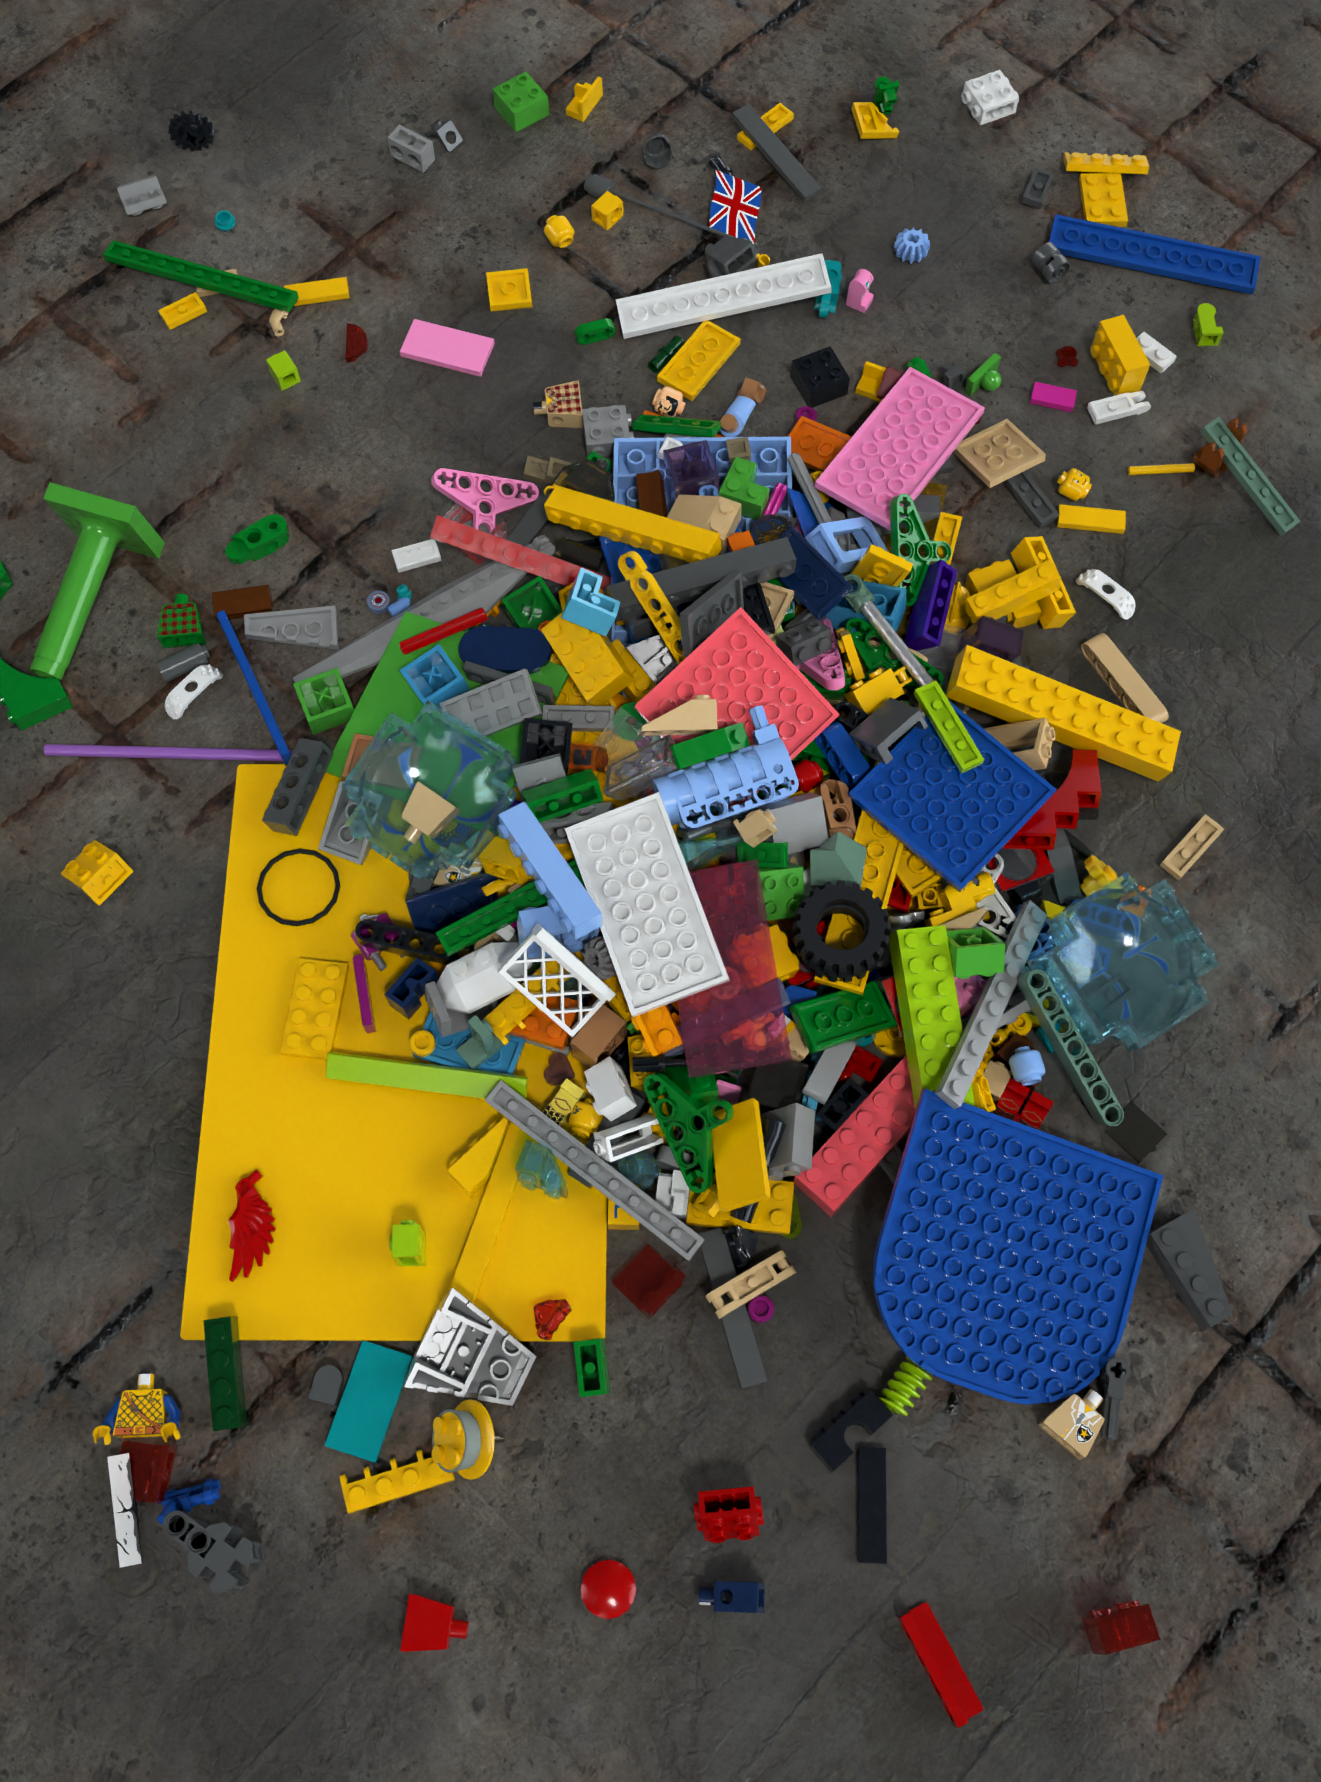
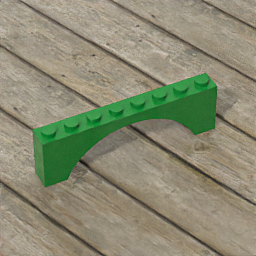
M0 560L1 602L7 591L14 584ZM0 658V702L3 707L7 705L9 711L5 713L12 725L16 723L22 731L73 707L58 678H40L27 675L12 668Z

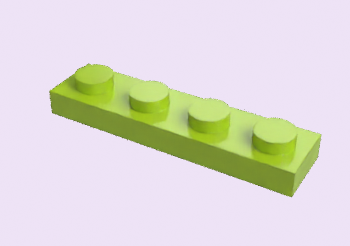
M937 680L915 689L914 695L961 774L983 764L984 758Z

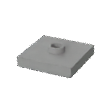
M560 753L512 767L520 794L522 791L567 776Z

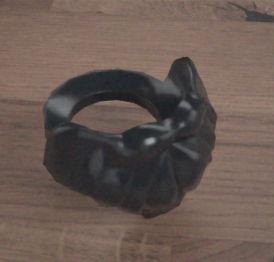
M736 1225L730 1226L722 1234L725 1235L726 1241L730 1246L734 1266L745 1268L748 1266L752 1254L756 1251L758 1235Z

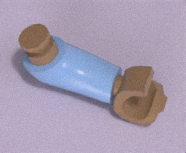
M745 377L743 385L737 393V398L720 420V431L725 437H737L742 433L756 403L761 404L767 392L764 385Z

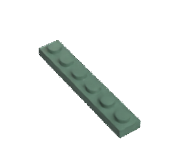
M1220 417L1200 430L1209 443H1216L1215 450L1218 451L1221 447L1223 448L1224 457L1222 461L1280 536L1300 522Z

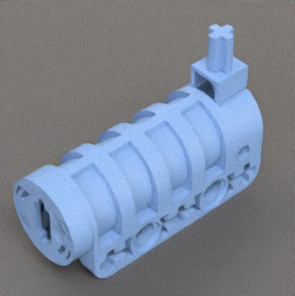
M762 705L749 709L755 730L751 733L754 745L652 780L654 794L660 793L672 826L677 824L682 831L686 832L727 817L742 815L758 809L759 806L784 800L797 791L799 783L789 753L779 737L776 725H769ZM778 785L786 786V788H782L775 793V788ZM757 790L763 792L764 800L758 798ZM744 797H746V802H744L742 805L737 804L731 806L730 809H728V805L732 801L735 800L736 802L745 799ZM710 806L717 808L718 816L711 814ZM700 813L701 817L696 821H687L686 817L692 818Z

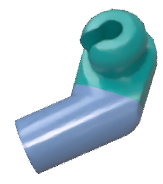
M405 584L397 587V601L387 607L392 617L410 606L412 593Z

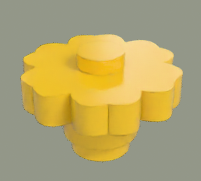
M1091 855L1084 861L1089 875L1083 879L1080 888L1090 899L1100 898L1105 892L1111 893L1115 898H1119L1126 892L1116 872L1109 865H1106L1094 855Z

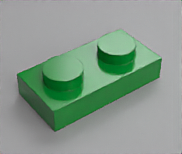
M738 841L737 862H746V867L786 868L788 867V842L763 841L753 848L745 841Z

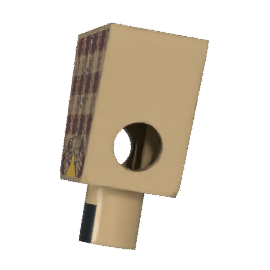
M579 381L547 387L545 389L546 401L533 402L534 415L547 414L549 426L583 428Z

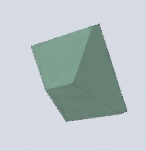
M838 831L819 847L810 850L811 889L815 887L822 889L823 883L831 882L832 886L837 885V881H845V885L852 886V883L855 882L860 884L859 889H861L867 848Z

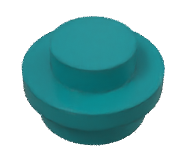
M220 211L215 216V226L221 231H228L236 224L235 217L229 211Z

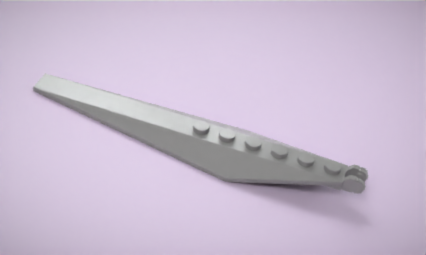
M545 535L536 537L532 544L530 543L525 546L550 556L554 554L556 548L551 542L549 543L550 539ZM493 561L447 583L294 676L293 680L296 683L338 668L341 678L377 665L406 611L441 624L478 608H483L487 615L527 573Z

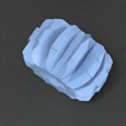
M913 227L909 231L905 228L903 232H899L897 235L894 251H896L898 258H902V262L907 260L910 264L913 261L920 263L922 259L926 258L930 248L928 234H922V229L916 231Z

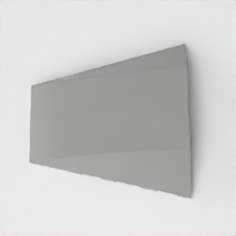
M451 1287L438 1305L419 1343L403 1387L424 1389L434 1393L453 1394V1396L470 1397L481 1401L513 1406L536 1359V1355L456 1289Z

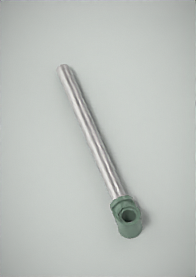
M855 574L844 576L851 585H858V589L855 592L848 593L844 597L856 613L862 612L920 687L933 682L934 680L873 604L875 597L862 582L861 578Z

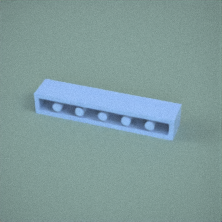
M525 801L498 814L499 825L497 829L503 839L507 838L513 855L516 858L520 857L525 873L528 876L532 875L538 892L541 895L545 894L550 910L553 914L557 913L559 915L565 932H570L576 940L601 927V911Z

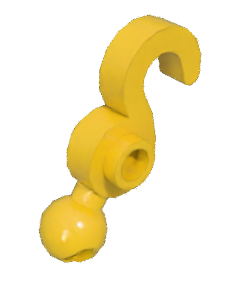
M1045 998L1042 1004L1043 1007L1047 1010L1049 1007V1002ZM1022 1013L1017 1016L1018 1019L1015 1022L1005 1025L1004 1029L998 1028L990 1044L1001 1048L1008 1042L1010 1036L1013 1037L1016 1033L1020 1036H1026L1032 1026L1037 1028L1041 1026L1034 1015Z

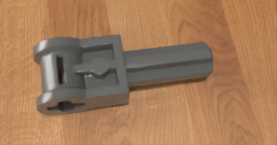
M1121 1358L1109 1360L1100 1370V1376L1103 1380L1102 1398L1104 1399L1103 1417L1105 1419L1101 1428V1437L1106 1440L1117 1439L1120 1403L1124 1399L1125 1381L1130 1375L1128 1363ZM1114 1366L1115 1370L1120 1372V1375L1115 1377L1114 1372L1110 1371Z

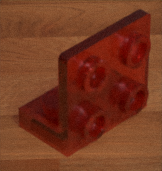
M647 1245L612 1283L650 1320L685 1283L686 1275L679 1269L675 1271Z
M122 1442L120 1454L129 1453L135 1501L162 1505L161 1501H163L164 1494L168 1491L177 1448L161 1444Z

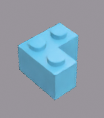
M581 567L571 586L561 618L606 637L616 619L620 601L599 593L603 577Z

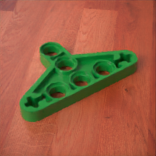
M904 493L894 496L890 501L891 549L893 555L903 557L906 561L913 564L907 579H904L898 586L906 589V606H911L917 599L929 564L935 563L940 559L944 562L948 561L952 550L947 542L930 541L911 496ZM900 522H903L906 526L904 534L899 529ZM901 545H904L907 549L905 557L900 553ZM920 545L925 549L924 557H921L919 554ZM938 547H941L943 550L942 558L937 555ZM910 583V586L902 587V584Z
M855 617L847 621L845 630L848 629L858 658L867 672L865 678L862 679L863 682L870 679L868 675L877 668H884L885 670L891 668L892 671H895L904 666L899 659L892 660L888 657V652L891 649L872 625L863 619ZM860 627L859 631L851 632L852 628ZM867 631L868 634L866 635L864 642H862L861 639ZM876 637L881 641V645L879 647H872L868 640ZM913 653L931 678L935 677L940 687H942L944 683L943 674ZM906 669L905 672L908 677L912 678V681L902 688L910 690L919 688L918 683Z
M663 1073L647 1076L643 1084L644 1091L687 1186L694 1193H702L708 1190L713 1184L712 1129L732 1119L734 1112L732 1105L726 1100H718L701 1107ZM659 1081L660 1086L654 1089L653 1084ZM668 1093V1097H664L658 1100V1096ZM664 1102H668L672 1106L673 1110L670 1116L664 1114L662 1110ZM717 1105L725 1109L726 1115L724 1119H719L715 1115ZM696 1115L702 1117L704 1120V1127L702 1130L696 1128L694 1125V1118ZM674 1126H679L683 1130L681 1140L673 1135ZM686 1149L694 1154L693 1163H688L684 1159V1151ZM700 1164L701 1168L691 1172V1168ZM703 1177L704 1182L697 1184L696 1179Z

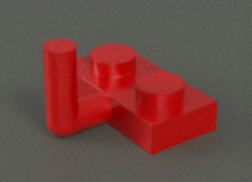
M856 1045L832 1093L835 1094L851 1077L852 1073L871 1082L883 1060Z

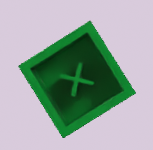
M541 576L501 599V607L515 628H533L538 630L541 623L547 620L552 621L562 613V608Z

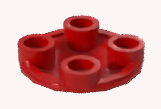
M613 1560L599 1561L591 1566L583 1576L580 1588L582 1601L586 1608L595 1616L604 1619L617 1618L627 1612L634 1602L636 1593L635 1579L630 1570L622 1563Z

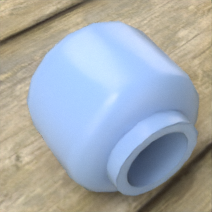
M1029 1046L1015 1049V1054L1009 1058L1014 1081L1021 1083L1022 1086H1029L1042 1081L1041 1077L1045 1075V1067L1041 1053L1037 1050H1030Z

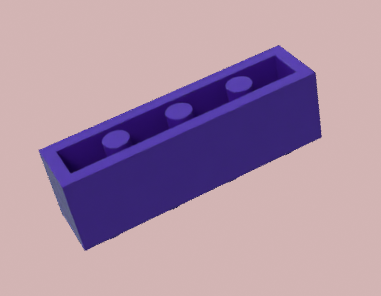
M941 559L928 567L913 606L905 639L907 646L921 654L940 646L957 575V570Z

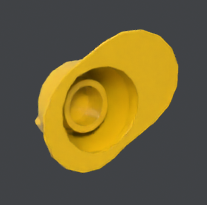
M957 582L953 587L943 632L948 634L962 632L969 624L970 617L966 612V598L971 595L968 589L961 586V582Z

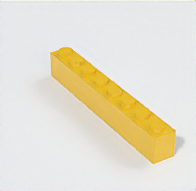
M558 485L555 486L544 504L547 518L553 523H560L575 530H583L595 536H604L615 542L626 543L635 548H642L655 554L672 557L678 561L682 560L688 563L718 556L722 549L720 533Z

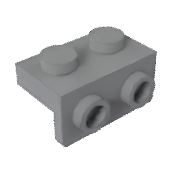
M155 175L117 187L127 215L136 216L143 213V210L150 208L159 209L163 204L167 203Z

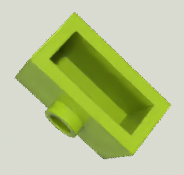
M402 1220L399 1225H392L389 1247L390 1252L392 1251V1258L399 1267L425 1266L426 1234L420 1224H416L414 1220Z

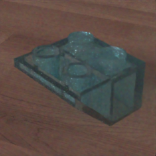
M526 1140L515 1167L518 1181L521 1182L520 1185L529 1190H535V1188L544 1190L545 1195L554 1199H559L560 1197L567 1198L566 1182L552 1150Z

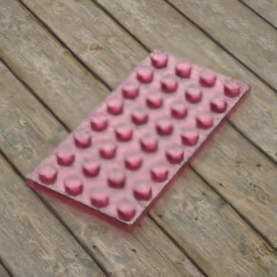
M757 859L689 872L730 980L677 1000L689 1078L792 1061Z

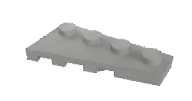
M336 606L244 614L246 639L339 650Z

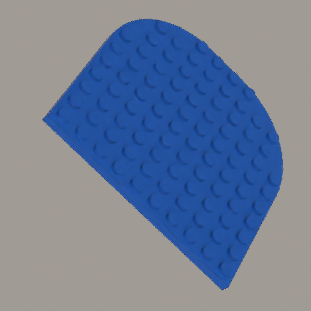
M922 1089L874 1254V1293L878 1310L886 1329L900 1350L921 1369L944 1381L1012 1403L1039 1404L1061 1400L1077 1393L1100 1375V1370L1105 1366L1109 1358L1114 1356L1120 1344L1164 1176L966 1103H962L961 1107L953 1109L936 1095V1092Z

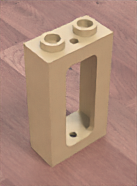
M1046 718L983 728L1009 750L1034 746V749L1013 752V754L1033 770L1047 768L1048 759L1051 757L1052 742L1055 740V730L1053 727H1050Z

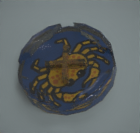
M769 514L758 518L753 523L750 534L754 544L758 545L777 540L790 526L793 528L794 526L784 516L779 515L777 517Z

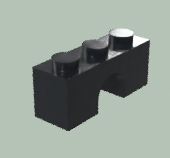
M871 1390L866 1395L861 1391L850 1401L853 1407L845 1413L843 1409L840 1410L831 1419V1422L834 1424L827 1431L822 1427L811 1438L814 1443L809 1448L831 1473L854 1453L845 1442L844 1435L847 1427L852 1425L861 1426L871 1436L893 1416Z

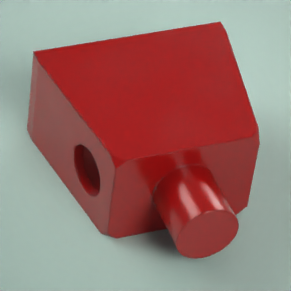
M409 1594L400 1651L449 1649L451 1637L467 1639L469 1621L454 1619V1606L420 1595Z

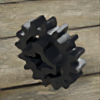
M181 111V116L174 114V119H170V139L175 140L176 146L183 145L182 149L184 150L189 147L191 151H194V148L202 151V146L209 148V143H213L214 129L212 122H208V117L201 118V113L199 112L193 115L192 111H189V114Z

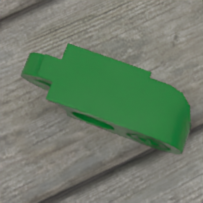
M271 514L233 535V541L229 542L225 548L228 561L233 564H242L252 559L255 562L283 547L289 539V529L285 519L280 515Z

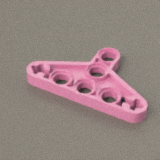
M446 468L438 469L431 478V483L436 490L473 514V528L478 530L479 525L484 524L488 527L489 534L491 535L495 532V516L529 505L539 496L537 486L527 481ZM443 475V479L449 481H446L444 484H441V480L437 478ZM459 478H466L469 482V488H462L458 482ZM482 481L490 484V492H485L481 489L480 483ZM502 485H509L512 489V494L505 495L501 489ZM526 489H529L528 491L532 495L528 498L526 493L521 492H524ZM480 503H486L490 507L488 514L480 511Z
M824 619L822 623L831 629L833 649L796 667L824 688L832 691L839 690L845 686L844 669L832 622L829 619Z

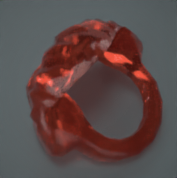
M550 1299L534 1306L535 1326L539 1338L551 1340L559 1324L572 1311L566 1299Z

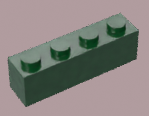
M229 1316L203 1320L213 1432L247 1427L238 1317Z

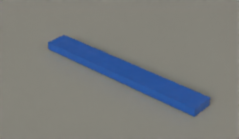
M220 611L217 613L220 625L285 766H287L291 758L288 747L225 611Z

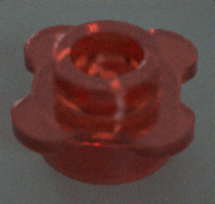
M1064 346L1056 351L1058 366L1065 367L1071 365L1075 367L1078 365L1079 361L1076 359L1077 351L1075 348Z

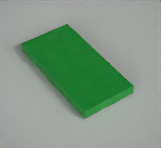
M876 981L866 983L863 995L841 990L792 1005L789 1008L810 1054L892 1029L897 1025Z

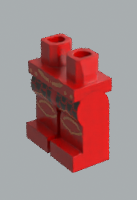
M1010 1078L999 1101L995 1105L996 1110L992 1113L1038 1130L1054 1102L1033 1091L1019 1114L1018 1112L1031 1089L1022 1086L1021 1083Z

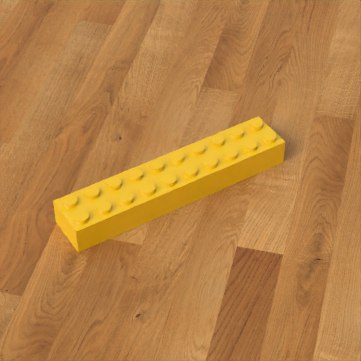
M966 645L956 656L946 691L947 698L1010 723L1046 718L1050 727H1053L1055 730V741L1077 750H1097V758L1157 782L1172 772L1181 734L1180 730L969 645Z

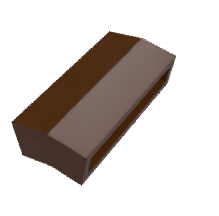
M655 470L649 473L636 474L639 510L667 518L664 479L660 471Z
M269 585L212 592L213 613L217 622L219 621L217 613L223 610L229 620L244 618V614L273 612L272 595Z

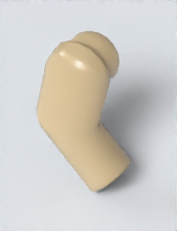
M273 309L269 323L274 335L277 337L282 336L284 329L281 319L287 318L288 312Z

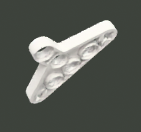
M999 854L994 856L999 860V865L996 869L988 870L985 866L981 870L989 872L994 884L1004 868V861ZM945 879L939 881L942 883L941 891L947 885H950ZM995 887V894L978 902L976 906L978 910L985 908L986 912H995L996 920L992 924H986L982 919L978 925L986 927L1007 940L1008 931L999 925L1001 916L1006 917L1002 921L1009 926L1015 922L1017 917Z

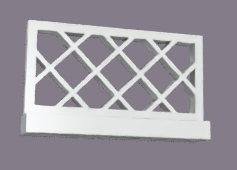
M537 923L531 929L532 933L497 971L573 1037L606 1000L610 1002L616 993ZM535 941L541 947V957L527 958L526 949ZM545 951H546L550 956L545 957ZM545 961H557L559 963V973L545 974ZM541 962V975L527 976V963ZM523 963V976L512 977L506 971L512 964ZM563 967H564L569 973H563ZM575 977L577 979V990L564 991V978ZM559 978L560 991L546 992L545 979ZM541 979L542 992L530 993L527 980ZM593 993L598 998L592 1006L582 1007V994ZM578 994V1007L564 1008V995ZM560 996V1009H548L546 1007V997ZM538 997H542V1003L537 999ZM578 1012V1021L570 1028L565 1024L564 1013Z

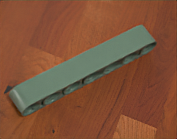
M1037 969L1022 972L1018 978V986L1093 1120L1099 1125H1119L1124 1118L1123 1109L1048 975L1044 971ZM1032 975L1037 981L1035 987H1032L1030 984ZM1044 998H1047L1049 1002L1047 1010L1042 1004ZM1057 1020H1059L1061 1023V1029L1059 1032L1055 1028V1023ZM1070 1042L1074 1047L1071 1054L1068 1052V1044ZM1082 1064H1084L1086 1068V1073L1084 1076H1082L1080 1073V1067ZM1095 1086L1098 1089V1096L1096 1098L1093 1096V1088ZM1107 1109H1109L1111 1112L1109 1120H1107L1105 1117V1112Z

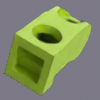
M1209 303L1200 304L1193 318L1197 346H1218L1224 334L1222 327H1216L1214 318L1216 309Z

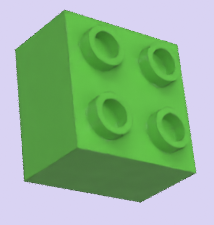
M527 72L492 88L495 109L515 132L549 116L548 96Z
M338 668L293 683L313 735L349 721L354 708Z
M791 862L788 863L786 868L747 867V917L758 922L793 918L796 909L800 906V901L804 897L803 867Z
M986 927L946 930L953 974L956 978L968 979L972 975L990 977L994 973L1004 972L1005 943Z

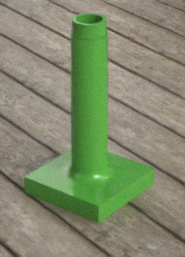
M50 482L43 499L79 537L37 644L29 670L42 678H58L61 682L65 671L68 669L116 547L159 559L165 542L136 506Z

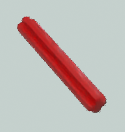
M478 608L405 639L399 643L400 649L406 655L487 620L486 612L483 608Z

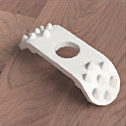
M1088 569L1076 579L1075 582L1078 585L1090 588L1110 603L1122 619H1129L1133 615L1136 606L1133 596L1100 570ZM1102 586H1112L1114 588V593H1105L1102 590Z
M210 664L196 667L168 694L165 700L167 714L173 719L181 718L188 705L211 683L213 684L216 680L222 679L223 673ZM190 682L198 684L197 689L192 692L185 690L186 685Z

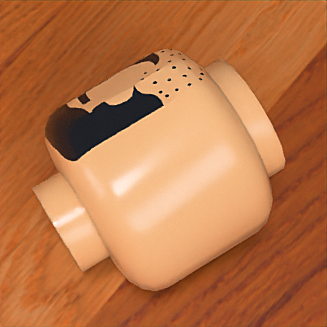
M665 386L657 390L652 405L655 406L656 413L675 417L677 414H682L686 403L683 402V393Z

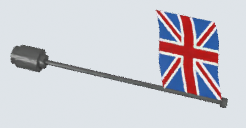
M715 170L716 186L710 206V222L708 227L617 192L614 181L597 174H589L585 180L584 190L591 196L600 198L606 191H609L613 195L716 235L747 238L759 249V244L755 243V226L761 205V187Z

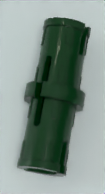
M675 335L666 346H662L658 350V354L648 363L649 369L653 373H659L665 364L685 344L684 340L680 336Z

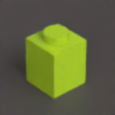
M285 350L266 359L270 374L282 391L301 382L297 367Z

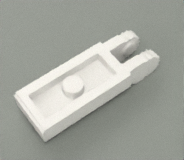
M1144 391L1127 392L1088 403L1087 409L1096 425L1135 414L1139 415L1150 410L1151 405L1149 401L1141 402L1145 399L1146 395Z

